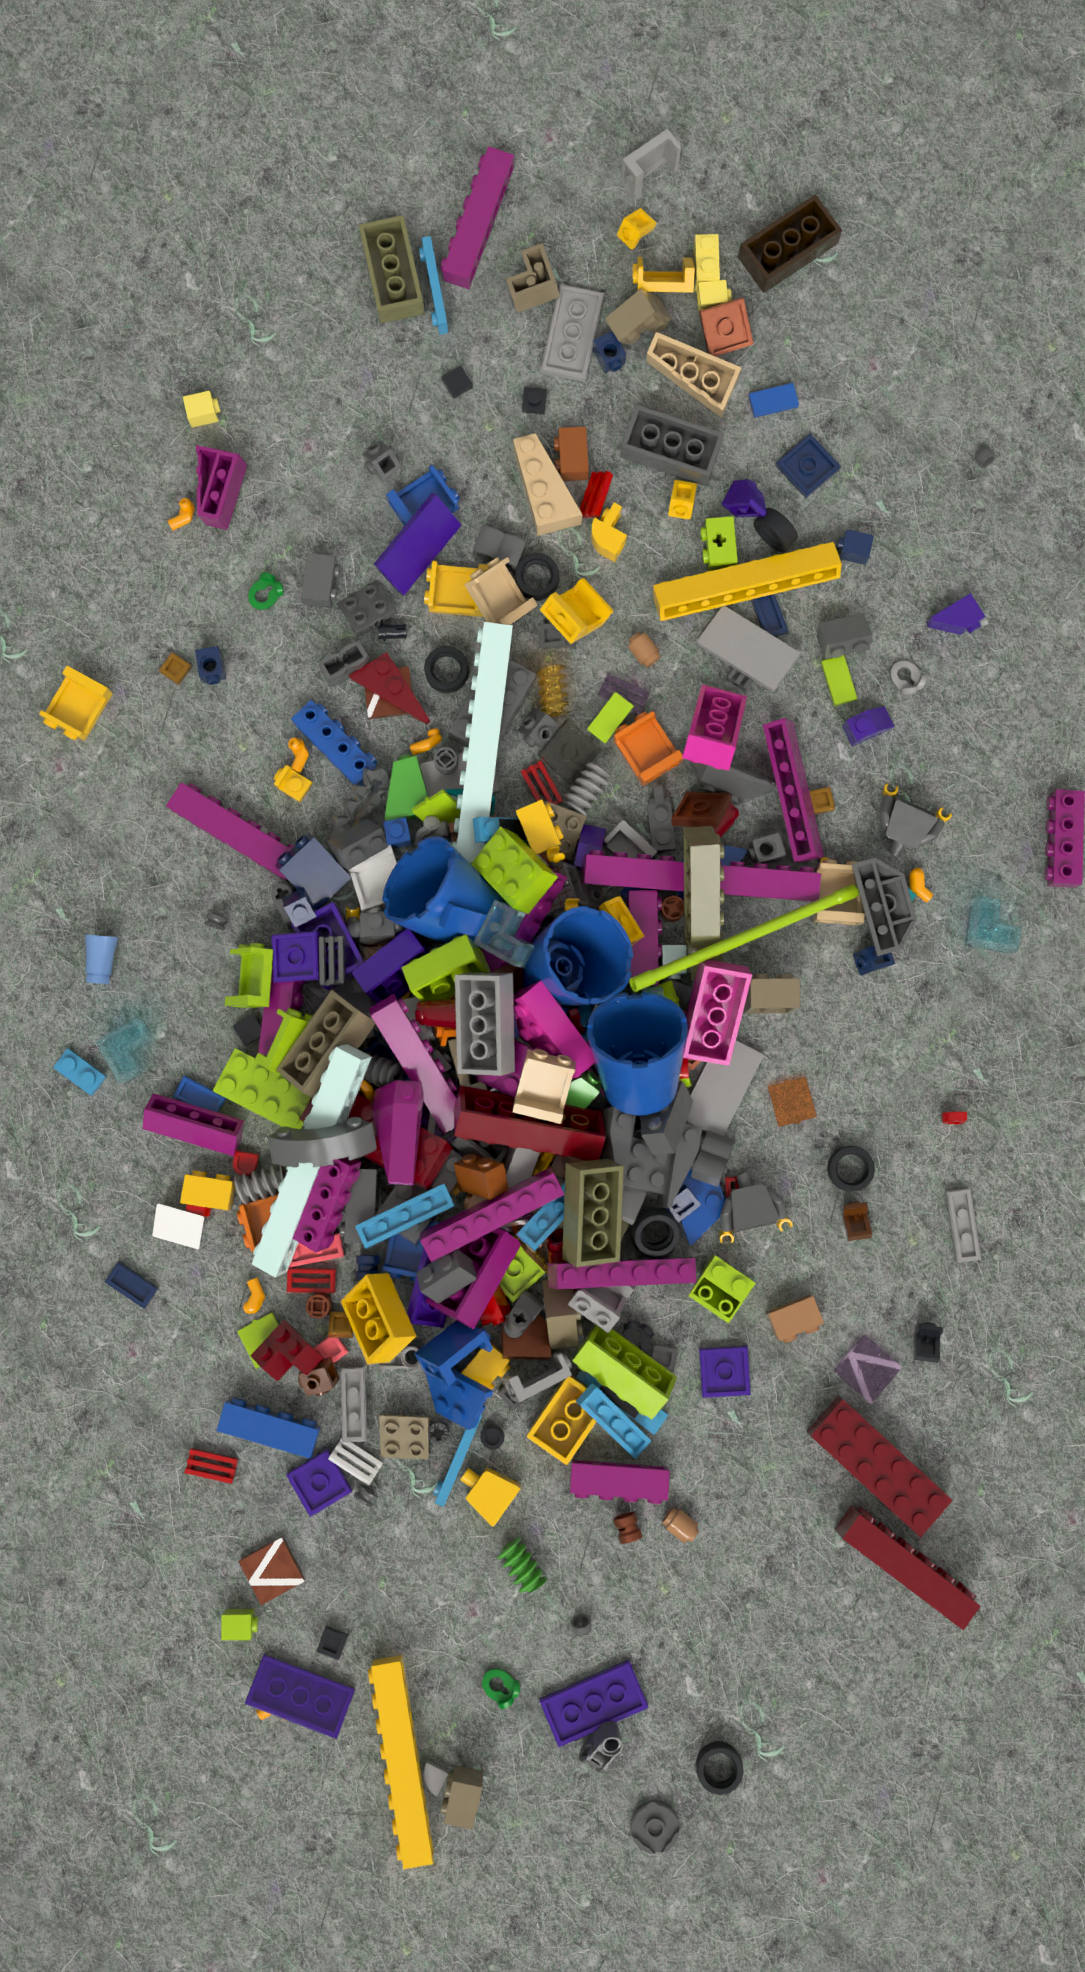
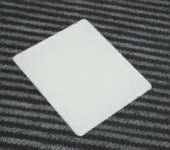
M157 1204L153 1237L199 1249L204 1217Z

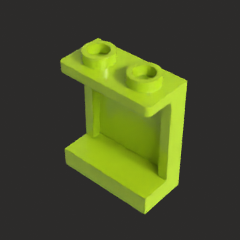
M250 943V945L240 944L238 948L230 949V954L241 956L238 996H225V1006L238 1008L269 1007L273 950L265 949L264 944Z
M288 1008L287 1011L278 1009L277 1014L283 1017V1021L269 1053L266 1055L258 1052L254 1061L267 1070L279 1073L276 1071V1068L313 1015L306 1013L305 1016H301V1012L292 1008Z

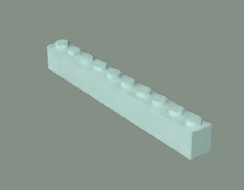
M484 622L483 629H478L477 643H481V651L476 652L474 666L478 667V676H473L471 690H476L475 700L470 699L468 714H473L472 724L467 723L465 737L470 738L469 747H464L463 761H466L467 765L466 771L461 770L460 785H464L463 795L458 794L457 809H461L460 818H455L454 832L458 833L457 842H452V845L470 864L486 845V843H475L473 819L490 816L513 625Z
M348 1044L337 1046L332 1050L329 1056L330 1063L328 1069L320 1079L322 1084L319 1092L313 1097L312 1110L304 1120V1129L325 1128L347 1121L372 1058L371 1056ZM299 1163L298 1167H286L288 1170L286 1177L278 1187L279 1195L270 1208V1218L263 1226V1236L253 1252L255 1256L252 1265L275 1278L288 1271L299 1243L292 1238L320 1168L313 1167L312 1163Z

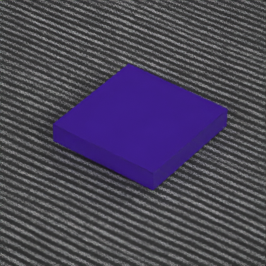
M318 931L271 935L274 983L320 980V935Z
M747 1345L699 1348L702 1398L751 1395Z
M329 1448L286 1474L310 1517L353 1491L340 1467L328 1459L332 1454Z

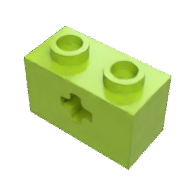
M734 516L706 518L704 527H700L701 541H705L706 549L702 550L703 564L707 563L708 571L737 565ZM715 541H719V544L722 545V546H721V547H718V545H717V543H715Z

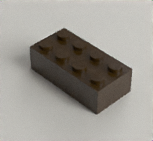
M815 194L741 243L738 259L762 292L765 293L836 246L842 229Z

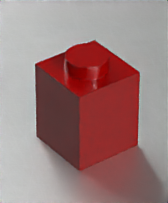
M498 1285L480 1317L483 1326L491 1322L493 1326L504 1322L506 1320L505 1316L511 1312V1307L500 1285Z

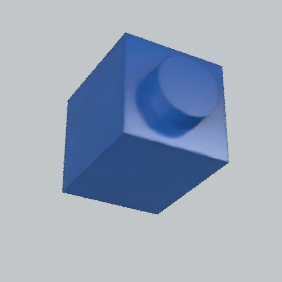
M406 817L383 822L388 846L391 845L392 849L412 845Z

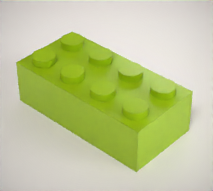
M235 1048L213 1091L282 1127L288 1126L295 1129H304L303 1122L299 1118L312 1097L302 1093L280 1073L267 1070L254 1061L255 1057Z
M596 1324L584 1338L572 1360L579 1369L588 1372L601 1385L607 1386L621 1400L627 1401L640 1414L649 1417L651 1420L669 1400L677 1380L676 1375L615 1330L611 1329L608 1333Z

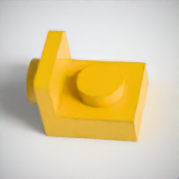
M639 208L623 219L617 232V237L632 250L636 248L641 237L654 230L657 223L644 210Z
M674 480L668 516L691 519L697 483Z
M285 765L283 769L280 768L274 776L275 787L299 803L302 802L313 784L310 780L292 770L288 765Z

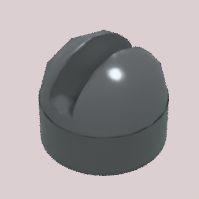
M980 448L975 454L976 463L980 468L989 466L996 458V455L989 448Z
M584 1614L577 1615L571 1621L572 1630L576 1636L583 1637V1635H588L591 1632L592 1625L589 1616Z

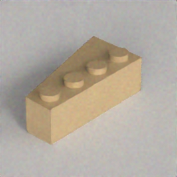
M658 332L655 333L647 352L646 362L722 419L739 379L741 367Z
M536 433L513 439V450L537 536L581 525L582 513Z

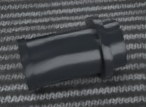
M382 623V625H378V639H383V642H386V639H407L406 624L385 625V623Z

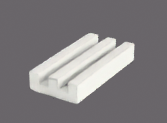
M342 1438L328 1458L367 1485H370L383 1464L353 1443H342ZM342 1446H343L344 1448H346L347 1450H349L350 1452H352L353 1454H351V1453H349L348 1451H346L345 1449H343ZM337 1453L341 1454L355 1465L361 1467L362 1469L370 1473V1476H367L351 1464L347 1463L346 1461L338 1457ZM356 1456L360 1457L361 1459H363L364 1461H366L367 1463H369V1464L372 1465L373 1467L369 1466L368 1464H366L365 1462H363L362 1460H360V1459L357 1458Z

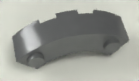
M359 1117L350 1118L338 1125L318 1129L280 1127L275 1133L267 1136L272 1163L287 1167H298L299 1163H312L313 1167L333 1165V1160L348 1157L350 1161L377 1149L372 1123Z

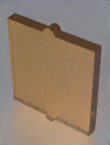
M806 1077L791 1081L786 1079L784 1083L768 1087L778 1127L792 1123L800 1124V1121L817 1117Z
M516 1225L511 1227L515 1235L520 1231ZM516 1235L523 1250L548 1274V1265L539 1249L537 1248L533 1251Z

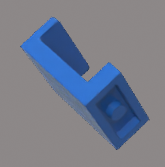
M433 464L429 466L428 473L396 493L393 489L386 494L388 504L404 526L431 493L436 494L452 514L459 510L458 500H460V497L453 487L449 488L445 483L447 479L441 469L436 470Z
M434 1221L431 1226H435L441 1222ZM398 1234L390 1237L382 1271H387L390 1277L401 1279V1275L411 1276L410 1281L415 1282L423 1251L422 1243L420 1242L416 1247Z
M456 1320L414 1354L426 1374L450 1386L456 1381L451 1370L455 1364L477 1347L487 1352L492 1351L493 1347L489 1342L491 1337L485 1329L477 1327L472 1329Z

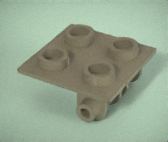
M550 803L555 815L551 817L554 826L559 825L564 836L563 839H560L562 845H559V853L564 854V859L571 860L586 816Z
M386 1412V1415H379L381 1457L429 1459L428 1426H430V1416H426V1414L411 1416V1413L405 1416L404 1413L399 1415L390 1414L389 1412Z

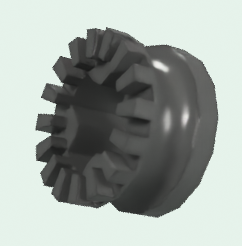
M207 913L208 920L204 922L205 925L210 927L213 925V928L225 930L223 924L227 922V918Z
M441 1421L431 1423L428 1427L429 1441L437 1445L444 1443L449 1435L447 1425ZM435 1426H439V1429L445 1432L441 1434V1439L431 1435Z
M360 1484L359 1492H355L353 1496L361 1503L364 1501V1505L372 1507V1500H376L378 1495L367 1486Z

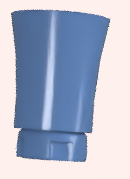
M85 935V973H87V983L109 984L110 975H112L114 953L119 937Z

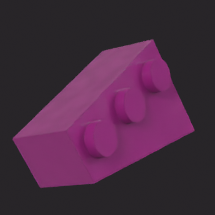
M196 445V453L198 454V466H196V473L198 474L197 515L207 526L228 530L247 464L239 454Z

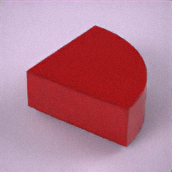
M574 1008L568 1011L567 1017L580 1035L584 1034L585 1029L580 1022L581 1016L578 1009Z

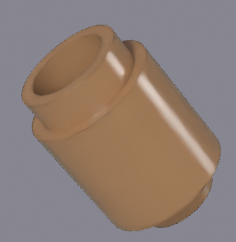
M638 632L629 639L628 649L638 662L646 668H649L661 658L658 653L660 650L646 633L641 635Z
M672 1507L662 1520V1524L666 1526L665 1529L683 1543L687 1542V1540L692 1542L699 1533L697 1529L698 1523L681 1509L677 1510Z

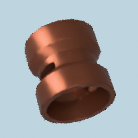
M669 896L664 900L660 910L663 919L668 922L680 920L684 914V901L680 897Z
M316 1293L306 1302V1311L312 1318H323L332 1309V1300L325 1293Z
M634 1511L613 1518L614 1525L619 1530L618 1539L620 1544L631 1543L643 1537L641 1528L637 1527L636 1522L638 1518Z

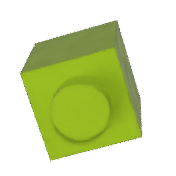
M225 1609L221 1615V1640H251L255 1632H258L259 1617H255V1609Z

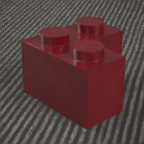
M285 1320L250 1355L276 1381H279L293 1365L307 1376L324 1358Z

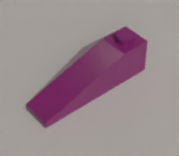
M394 1081L375 1090L372 1113L389 1184L414 1185L424 1100L422 1084L419 1081Z

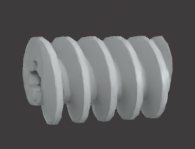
M587 763L586 768L588 771L583 770L581 772L582 778L575 780L577 786L572 785L570 787L572 794H565L567 802L564 801V803L576 813L587 816L584 807L593 808L589 800L598 801L594 793L603 794L600 785H609L605 778H610V775L593 763Z
M272 1165L270 1166L269 1174L266 1173L264 1168H261L260 1176H257L255 1171H252L251 1179H248L246 1174L243 1173L242 1181L239 1182L237 1177L234 1176L237 1194L245 1205L249 1203V1198L254 1202L258 1201L259 1195L262 1199H267L268 1192L274 1197L277 1195V1189L282 1180L285 1179L286 1173L283 1166L279 1165V1171H276Z

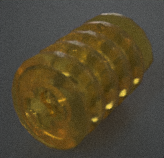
M550 665L537 672V677L540 679L538 686L541 688L539 695L542 697L539 701L540 705L543 706L540 711L551 717L564 716L570 713V711L563 710L564 707L569 705V702L562 701V698L567 697L568 693L561 692V689L566 688L567 684L560 683V680L566 678V674L559 673V671L565 669V665Z

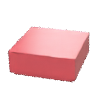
M327 1337L315 1347L324 1357L323 1359L331 1357L333 1363L349 1352L340 1338Z

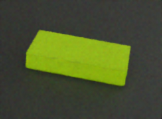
M844 655L821 661V667L833 706L856 701L857 695Z
M615 692L587 730L606 744L634 706Z

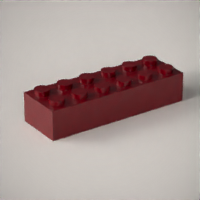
M460 1085L454 1107V1136L464 1140L473 1139L484 1141L488 1144L508 1145L511 1148H525L535 1152H548L561 1157H576L584 1161L599 1160L606 1138L602 1111L565 1104L561 1124L514 1113L515 1097L506 1093Z
M357 1095L348 1119L359 1117L372 1123L377 1149L363 1157L385 1168L372 1113L373 1103ZM311 1098L299 1118L303 1123L312 1110L313 1098ZM421 1127L414 1184L429 1191L453 1148L446 1140Z
M839 1396L807 1430V1433L920 1538L953 1501Z
M851 1505L835 1527V1531L840 1537L964 1631L981 1607L975 1601L977 1596L960 1581L955 1584L957 1581L940 1566L936 1570V1565L919 1551L916 1555L915 1552L917 1550L899 1536L898 1539H895L897 1535L880 1521L878 1524H875L876 1519L861 1506L857 1510Z

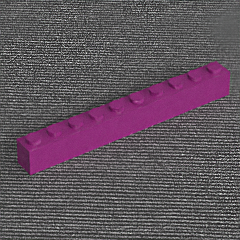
M590 850V855H583L581 882L583 884L684 891V862H675V857L661 856L660 860H651V855L637 854V858H628V853L614 852L613 856H604V851ZM720 861V866L724 868V881H720V889H723L724 895L816 901L819 899L821 873H814V868L800 867L799 871H791V866L777 865L776 870L768 869V864L754 863L753 868L744 867V862H730V866L721 865L722 861Z

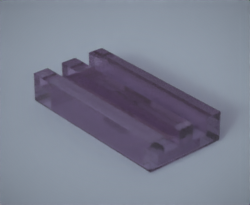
M607 674L598 693V697L609 701L612 695L605 692L607 689L639 703V707L633 705L634 707L631 710L639 715L650 695V692L610 674ZM609 682L616 684L622 688H625L631 692H634L640 696H643V698H639L633 694H630L624 690L612 686L609 684Z

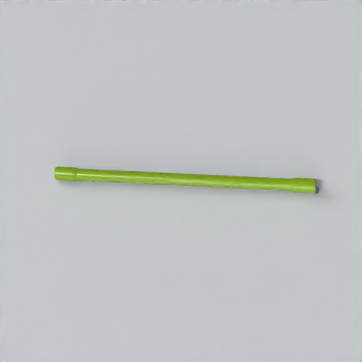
M850 884L834 891L830 895L654 970H648L629 979L630 986L634 992H637L655 984L659 980L834 905L858 897V890L854 884Z

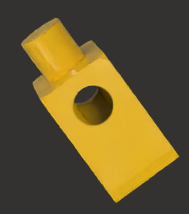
M485 1467L480 1476L470 1468H467L460 1478L463 1483L470 1487L466 1494V1500L492 1527L495 1526L521 1489L520 1483L489 1467Z

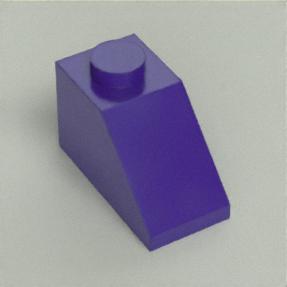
M750 479L734 480L721 503L736 518L765 516L767 513L763 493L756 487V483Z
M970 593L932 616L926 624L929 628L962 635L967 631L971 634L982 626L980 623L986 616Z
M885 706L862 712L847 719L842 726L852 747L895 727Z
M583 824L574 863L577 871L582 872L583 855H590V850L602 851L606 832L605 828Z

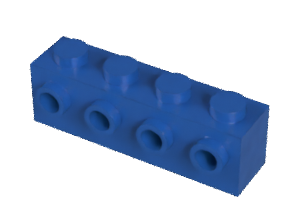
M310 700L291 718L293 724L353 785H363V769H374L377 767L375 765L377 760L369 752L364 754L359 749L361 744L352 735L348 737L343 732L345 730L343 725L337 719L332 721L327 716L328 710L320 702L316 705Z
M233 1397L232 1400L228 1399L224 1403L216 1431L309 1459L313 1456L321 1426L316 1425L317 1422L309 1418H303L302 1421L294 1419L293 1414L285 1411H279V1414L271 1412L268 1406L256 1404V1407L246 1404V1400Z

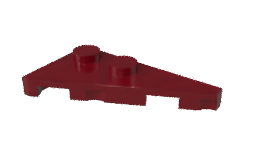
M387 652L349 675L351 681L368 689L374 695H378L397 709L408 713L417 721L423 722L426 725L430 723V719Z

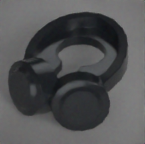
M636 1321L626 1323L622 1336L629 1341L634 1338L635 1331L639 1330L641 1333L639 1338L641 1342L640 1350L646 1353L649 1348L650 1339L654 1336L653 1330L644 1323L640 1324V1322Z

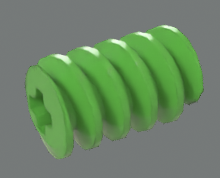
M517 1537L501 1549L497 1559L506 1558L502 1567L511 1566L512 1568L507 1575H517L513 1584L522 1583L518 1592L527 1591L531 1593L541 1587L547 1581V1577H540L543 1573L542 1569H535L537 1561L530 1560L531 1552H524L526 1544H518L521 1537Z

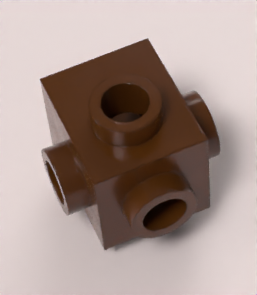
M331 1357L322 1359L307 1376L301 1371L298 1374L299 1385L304 1389L306 1396L314 1394L316 1396L324 1395L329 1390H332L339 1380V1375Z

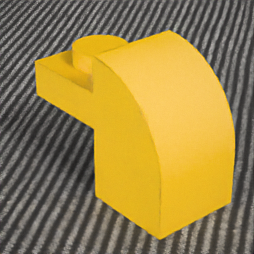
M615 502L610 509H605L601 521L594 518L591 530V541L595 550L613 562H616L627 540L626 534L614 528L622 512V506Z

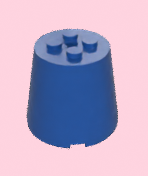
M433 836L418 842V848L412 853L407 851L400 858L387 879L382 896V901L386 903V909L383 911L385 916L402 927L445 945L455 937L465 935L444 929L439 925L448 903L481 911L489 915V918L480 938L467 935L477 947H480L489 939L499 924L503 912L502 896L446 839Z
M587 906L567 910L552 921L528 945L526 953L521 957L520 960L524 962L523 987L525 988L542 981L559 1006L603 1003L609 998L618 995L626 987L632 972H630L633 950L630 939L622 925L603 910L598 911Z
M642 992V995L631 996L623 993L601 1003L589 1018L587 1036L607 1100L619 1111L631 1115H648L666 1108L675 1098L688 1034L684 1012L672 1000L651 992Z

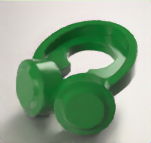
M261 573L259 581L253 584L248 594L252 607L257 610L271 608L278 598L283 596L282 583L279 580L276 581L275 576L270 573ZM268 586H272L273 589L268 593L267 601L258 602L255 599V594L259 590H265Z
M492 1668L485 1673L482 1679L484 1692L489 1698L497 1702L500 1709L510 1707L514 1703V1698H517L520 1694L519 1680H514L503 1669ZM493 1677H500L509 1693L491 1689L489 1685L490 1680Z

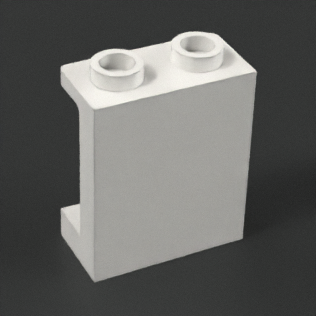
M391 845L349 869L362 913L383 912L386 909V903L382 901L383 891L390 873L397 864Z

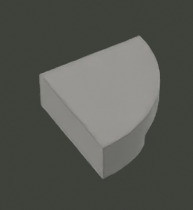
M427 1760L424 1767L425 1784L431 1793L438 1796L449 1771Z

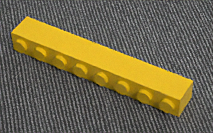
M834 542L819 544L814 547L797 549L780 555L776 554L772 557L752 560L739 565H731L714 571H706L702 574L661 582L653 585V600L660 621L838 579L841 575L842 563Z
M398 1655L375 1659L372 1662L371 1668L368 1669L369 1683L374 1684L375 1693L372 1694L373 1708L378 1709L379 1718L376 1719L377 1733L382 1734L383 1743L380 1744V1753L382 1760L386 1759L387 1769H384L386 1785L390 1784L391 1794H388V1803L390 1810H394L395 1819H392L393 1834L398 1835L399 1844L396 1845L398 1861L402 1860L403 1869L433 1864L434 1849L403 1657Z

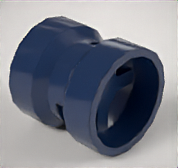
M356 1255L358 1270L355 1274V1280H362L366 1274H380L377 1270V1265L380 1263V1255Z

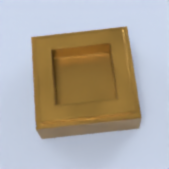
M172 652L159 669V672L179 686L192 666Z
M830 787L809 791L815 815L835 810Z
M330 1312L329 1338H353V1329L345 1312Z

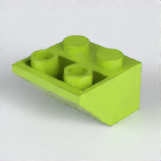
M712 1254L697 1277L696 1283H694L688 1296L729 1324L756 1283Z

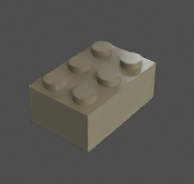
M757 974L751 978L743 1014H790L800 1008V979L793 978V974H780L775 979H769L767 974Z

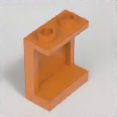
M645 711L635 718L636 722L629 726L627 724L620 726L615 730L616 734L613 737L614 743L643 787L683 762L682 753L680 750L675 749L656 720L654 711L650 713Z
M278 1195L267 1197V1199H260L256 1202L253 1201L246 1205H239L240 1210L237 1211L238 1221L240 1225L244 1224L246 1234H243L246 1248H250L251 1252H254L255 1247L261 1241L263 1236L262 1228L270 1218V1208L274 1201L277 1200Z

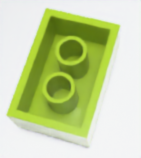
M501 826L471 863L512 908L526 914L530 913L558 878L517 834Z
M466 934L455 937L444 946L434 948L430 953L421 958L413 959L409 964L402 967L410 991L420 1001L447 1000L454 997L455 975L491 972L483 952Z

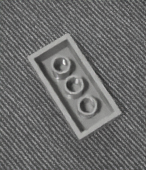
M468 972L455 975L457 1074L503 1076L515 1072L513 973Z

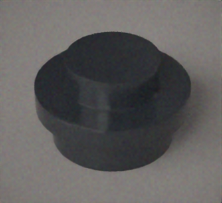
M495 1424L484 1427L480 1435L482 1444L488 1449L499 1448L505 1438L502 1428Z

